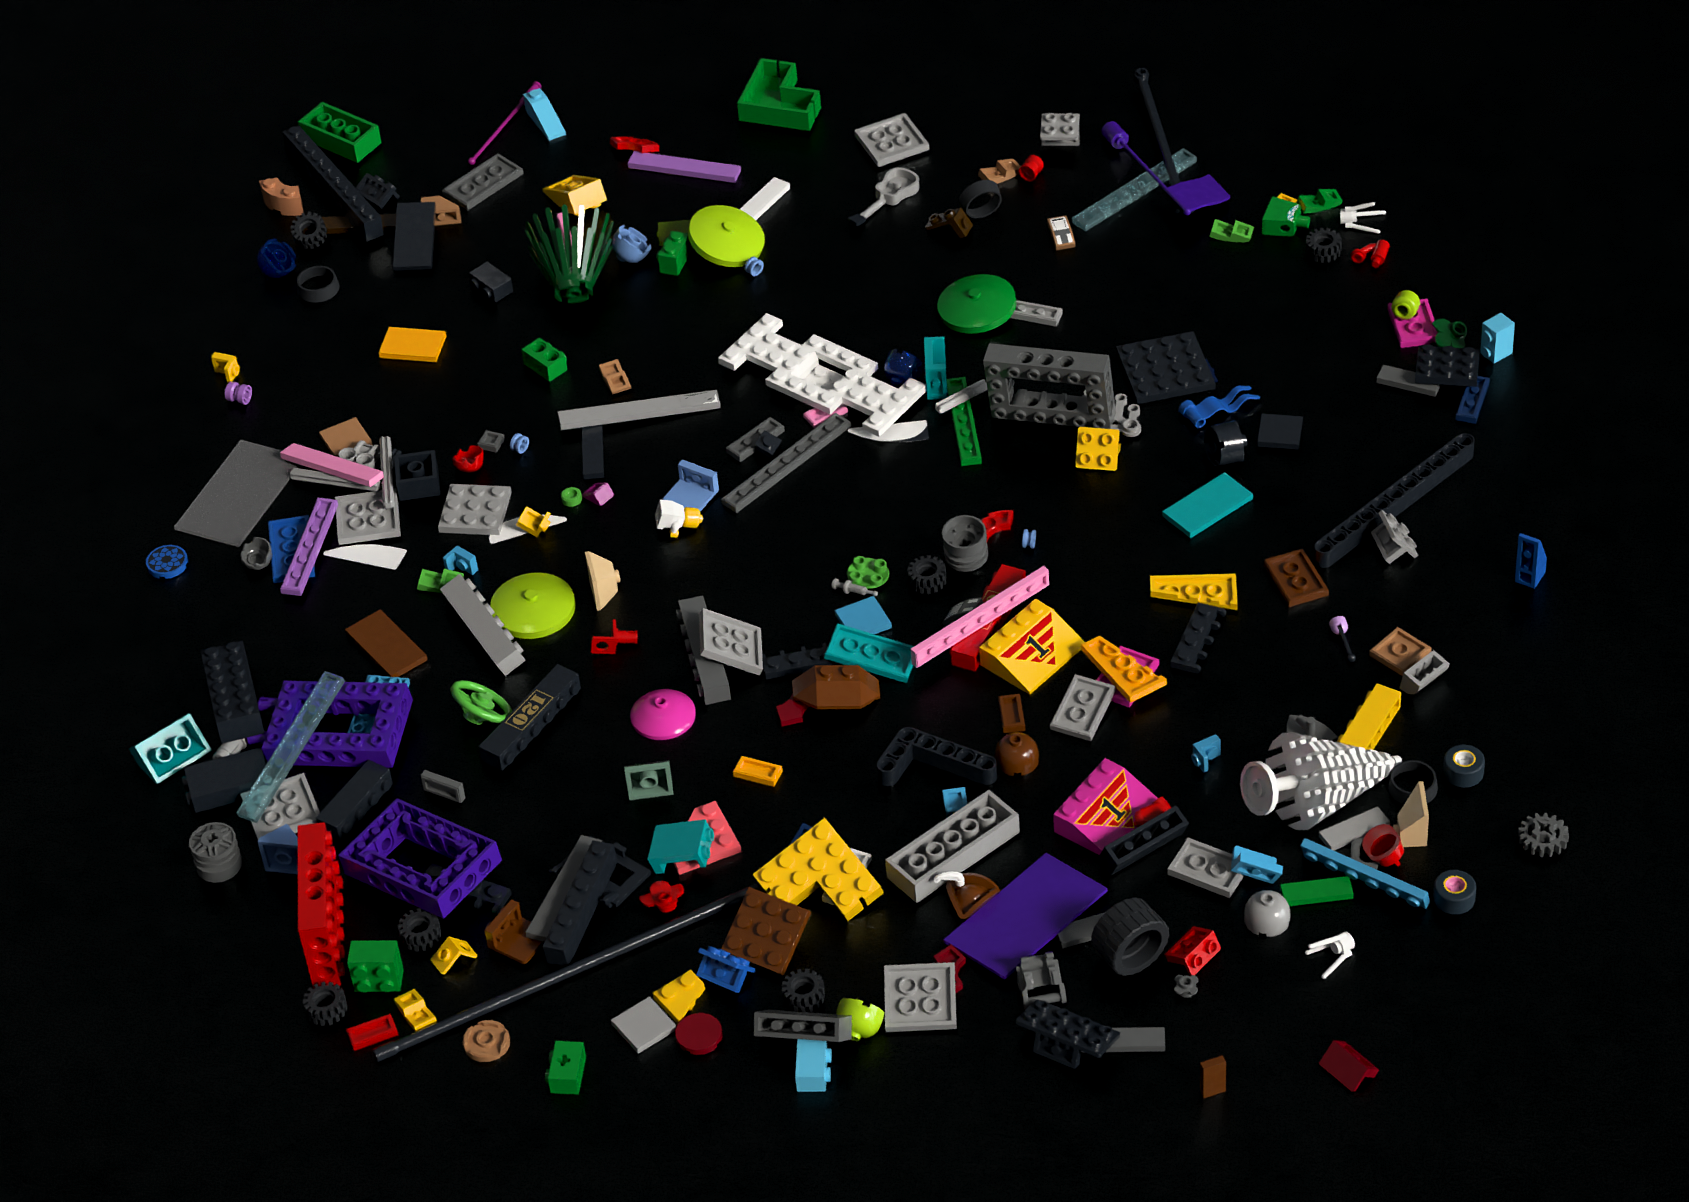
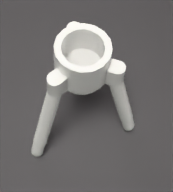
M1374 202L1345 207V209L1340 210V222L1345 224L1346 228L1379 234L1380 230L1356 225L1353 222H1357V216L1385 214L1386 211H1356L1374 206Z
M1345 931L1337 936L1308 945L1309 950L1305 951L1306 955L1331 947L1335 954H1342L1322 975L1323 979L1331 974L1347 957L1352 955L1350 950L1355 947V943L1348 932Z

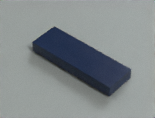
M1478 376L1477 387H1465L1456 413V420L1476 424L1490 378Z

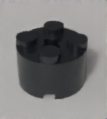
M1236 421L1215 424L1205 428L1203 439L1204 444L1208 443L1209 450L1205 451L1208 460L1213 466H1221L1244 460V446H1247V438L1244 434H1241Z

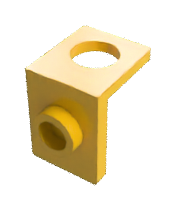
M448 936L431 958V961L439 972L445 975L460 954L476 958L477 954L468 942Z

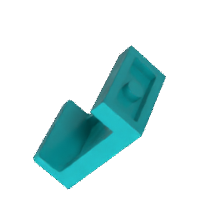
M924 337L927 400L944 399L947 397L944 337Z
M706 819L656 825L648 856V861L656 874L664 873L666 863L697 860L701 868L706 867L707 860L710 858L711 843L714 841V831L709 827Z

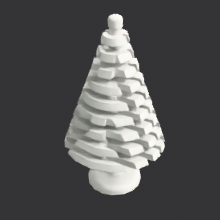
M1295 732L1282 733L1273 740L1268 750L1282 747V753L1267 758L1266 764L1261 761H1253L1244 766L1240 780L1241 793L1246 806L1256 815H1267L1275 809L1277 803L1295 800L1294 804L1278 809L1276 812L1281 820L1300 816V821L1288 826L1295 830H1308L1374 786V784L1389 776L1393 768L1402 762V759L1398 755L1390 756L1385 752L1371 749L1365 750L1362 747L1345 745L1340 742L1324 739L1317 741L1316 737ZM1278 767H1286V771L1274 775L1272 770Z

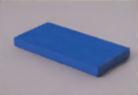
M309 515L268 521L274 583L284 581L309 520ZM314 566L312 568L309 578L315 577Z

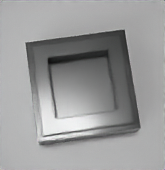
M486 430L477 444L483 450L497 453L505 440V436L501 433Z

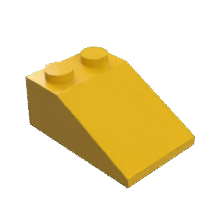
M572 175L543 188V192L560 208L564 204L567 205L568 213L575 216L579 215V206L581 204L584 205L585 210L588 208L593 209L601 206V202L607 200L601 181L598 178Z

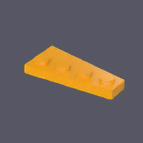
M1101 636L1081 644L1083 653L1130 703L1167 685L1165 677L1162 675L1158 677L1151 668L1146 665L1144 667L1141 666L1134 657L1124 655L1120 652V648Z

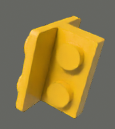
M1079 427L1076 468L1116 471L1118 454L1121 447L1119 443L1120 431L1118 429Z

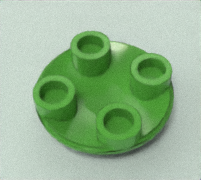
M857 556L847 569V577L852 581V584L864 586L867 589L877 588L883 585L889 578L887 562L883 559Z

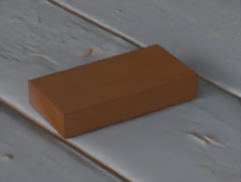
M1020 694L998 696L1003 733L1025 731Z
M1223 1055L1201 1062L1200 1093L1203 1099L1225 1092L1226 1061Z

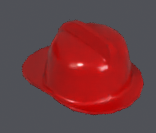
M1381 824L1372 828L1365 835L1362 843L1363 849L1369 858L1383 867L1393 864L1400 866L1399 859L1404 854V847L1398 833L1389 824Z

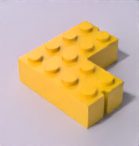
M825 818L753 874L756 881L767 894L794 905H798L818 888H821L847 921L864 909L859 900L861 897H863L864 902L868 906L884 893L878 882Z

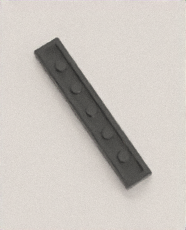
M583 835L580 836L526 931L527 938L545 942L592 840L600 842L602 840Z

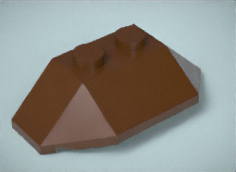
M815 665L792 680L793 700L801 701L815 709H861L874 700L880 699L879 680L859 665Z

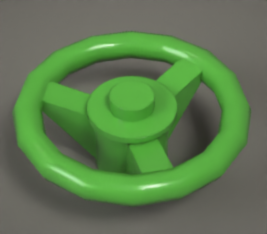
M460 680L454 682L450 688L452 697L463 709V716L471 723L477 725L488 721L502 723L512 712L511 706L504 698L483 685ZM460 689H470L479 693L474 692L469 696ZM493 701L503 709V715L492 710L495 706Z

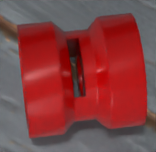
M1036 155L1028 156L1025 163L1019 168L1020 176L1026 181H1033L1044 167L1042 159Z

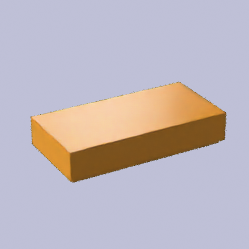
M741 756L733 770V776L775 787L783 769L780 765Z

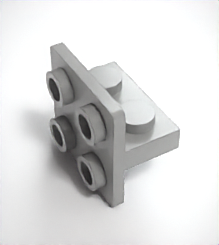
M1042 114L1040 133L1042 146H1079L1080 114Z
M1383 510L1379 511L1378 513L1383 523L1371 531V534L1385 561L1390 564L1406 551L1416 558L1418 556L1415 550L1417 545L1407 535L1409 533L1408 528L1403 523L1399 524L1391 513L1387 514Z

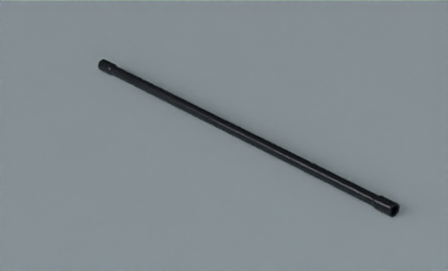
M759 883L749 886L758 891L765 892ZM748 887L396 1041H390L372 1049L377 1062H380L413 1045L739 904L743 901Z

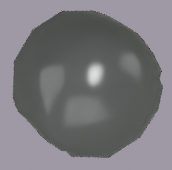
M254 537L252 542L245 543L240 554L242 564L250 570H260L268 566L272 559L270 543L265 538Z

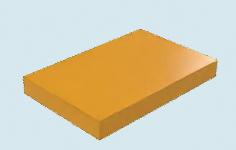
M389 327L379 350V357L437 362L446 339V331Z

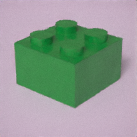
M397 940L351 941L347 963L354 991H400L404 969Z

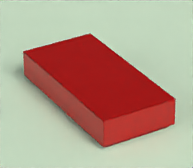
M391 1014L346 1029L354 1051L398 1036V1031Z

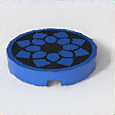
M175 545L158 547L150 552L146 558L147 569L155 578H159V576L165 577V579L176 577L186 569V564L188 563L185 550Z

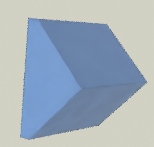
M288 824L258 839L265 871L298 874V837Z

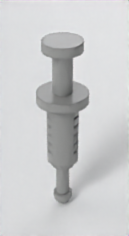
M835 578L832 581L833 589L843 588L846 594L853 592L861 595H878L877 591H870L864 586L852 584L851 580L841 583L839 579Z

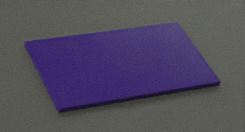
M1045 853L944 939V943L947 945L952 944L960 953L1005 980L1016 971V966H1020V957H1031L1103 896L1107 892V888L1050 854Z

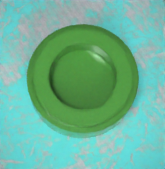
M575 487L566 488L561 493L562 503L569 507L580 504L582 501L581 491Z

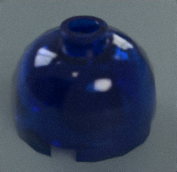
M277 239L268 240L260 248L257 255V263L260 270L271 278L285 277L296 267L294 261L296 255L293 249L283 241L281 243L276 241Z
M897 349L891 350L884 363V372L890 383L895 387H901L910 378L919 381L925 370V366L921 367V360L906 351L900 354L896 353Z

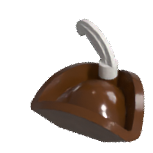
M944 872L934 877L935 883L941 880H948L946 882L947 892L958 916L962 919L972 916L1000 891L999 887L992 880L976 873Z

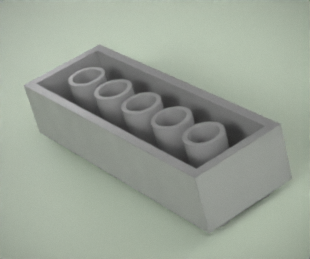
M988 790L885 860L887 878L917 903L948 881L941 880L935 883V876L944 872L961 873L1020 832L1019 814Z

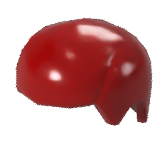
M470 445L466 452L459 449L457 454L453 456V465L462 472H475L483 464L484 451L480 446Z

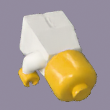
M660 500L655 513L657 529L671 528L669 533L670 537L673 538L678 537V529L680 527L697 528L703 519L698 508H684V506L669 500Z

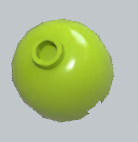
M843 998L839 1002L837 1014L852 1015L851 1040L859 1041L860 1038L873 1036L882 1024L884 1012L870 1004V1007L862 1005L863 1001Z

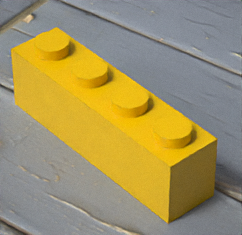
M1376 684L1372 691H1368L1364 704L1359 705L1355 718L1348 722L1344 735L1341 734L1337 742L1362 747L1365 750H1373L1400 708L1401 692Z

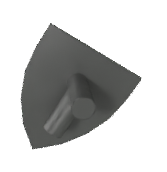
M1289 715L1287 733L1295 732L1316 737L1317 741L1321 739L1329 741L1338 739L1331 729L1315 720L1314 717Z

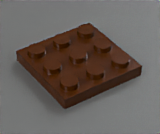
M748 887L721 949L731 953L730 955L744 958L752 964L784 976L811 912Z

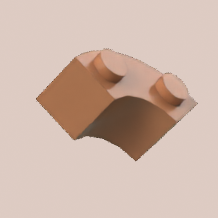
M278 178L259 181L264 203L269 209L281 211L282 215L299 216L303 213L298 186L284 185Z

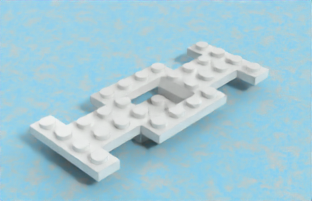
M767 313L718 357L719 364L734 371L746 360L773 371L766 378L767 386L830 415L838 407L841 408L844 405L870 415L862 423L863 430L878 437L927 391L926 384L911 377L899 389L871 377L878 369L877 362L813 334L803 345H800L775 334L783 326L782 320ZM818 359L845 370L846 375L843 376L819 365Z

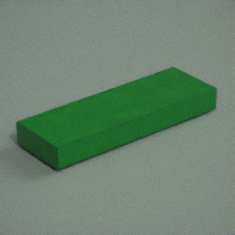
M1349 876L1281 884L1280 888L1281 894L1287 900L1289 906L1353 899V890Z

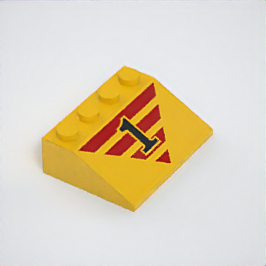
M1035 599L979 647L980 665L1030 695L1082 649L1081 644L1085 642L1051 607Z

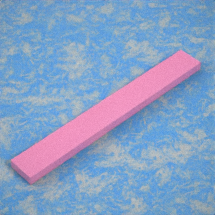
M1042 566L911 648L912 665L916 668L923 665L1049 585V570Z

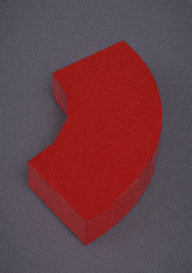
M633 137L610 138V144L617 150H634L640 153L659 152V145L647 139L641 140Z
M1013 510L995 511L981 519L986 528L987 541L994 533L1002 530H1011L1014 516Z

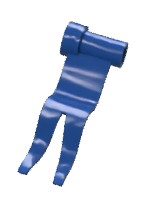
M1240 385L1233 388L1223 399H1217L1214 396L1207 397L1196 406L1191 400H1186L1180 405L1179 412L1185 418H1188L1196 428H1201L1206 423L1205 419L1211 417L1215 412L1225 410L1232 413L1247 399H1260L1258 395L1244 394L1233 404L1229 405L1240 391L1251 389L1250 386Z

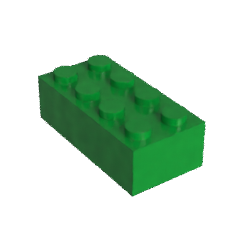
M321 102L298 121L299 126L317 146L356 163L381 144L378 125L324 102Z

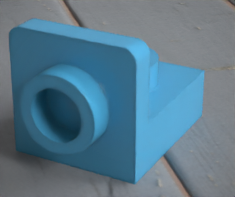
M459 546L453 548L443 557L445 569L453 571L458 567L460 570L472 575L478 571L475 555Z
M1216 734L1193 744L1192 761L1203 772L1208 771V760L1220 755L1221 740Z

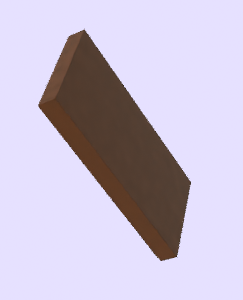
M381 609L345 629L346 635L388 677H399L427 661V655Z

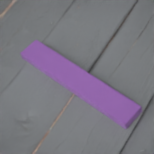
M637 151L633 152L628 161V168L733 183L736 182L741 172V166L640 153Z
M317 498L280 590L282 594L302 596L338 507L337 500Z

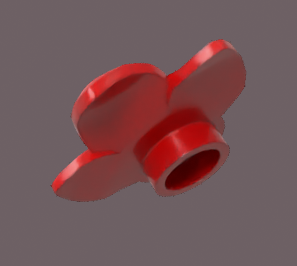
M656 881L650 887L651 892L640 896L639 900L646 907L656 906L661 912H671L677 907V898L683 895L684 887L682 884L670 886L666 881Z

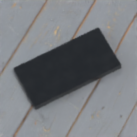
M435 202L397 203L393 259L394 271L432 269L436 214Z

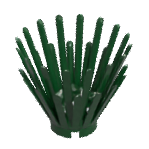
M565 204L562 205L565 248L561 229H555L550 208L545 210L556 259L547 234L543 232L538 216L534 213L533 219L542 243L538 242L529 222L525 221L528 231L525 229L524 231L535 250L534 252L528 246L530 255L553 288L555 299L562 302L563 297L567 298L568 303H581L589 299V293L593 296V286L613 247L610 246L612 239H609L614 221L610 223L604 237L609 220V213H607L590 265L599 216L598 207L594 210L592 225L587 230L583 260L585 210L583 204L579 206L578 235L577 227H572V246L568 207Z

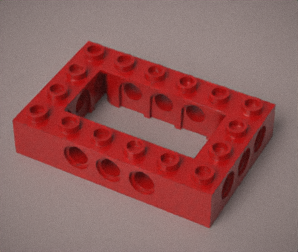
M325 822L298 825V932L313 989L314 984L322 986L321 982H325L326 985L329 982H333L334 986L336 984L341 986V976H345L344 963L341 962V959L345 958L344 947L340 945V941H344L343 927H340V924L344 923L343 910H340V906H344L343 894L340 893V889H343L342 875L338 876L340 874L339 862L334 861L336 859L335 846H331L332 834L331 831H327Z

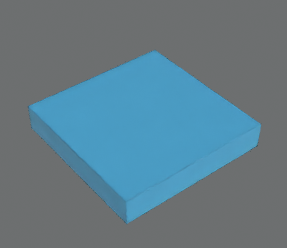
M874 596L835 610V616L841 625L871 634H877L892 628L890 620Z

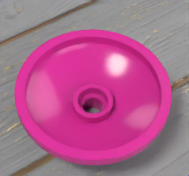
M672 689L654 690L643 695L634 703L630 713L633 728L640 735L654 740H667L682 735L692 726L696 716L693 701L686 694Z

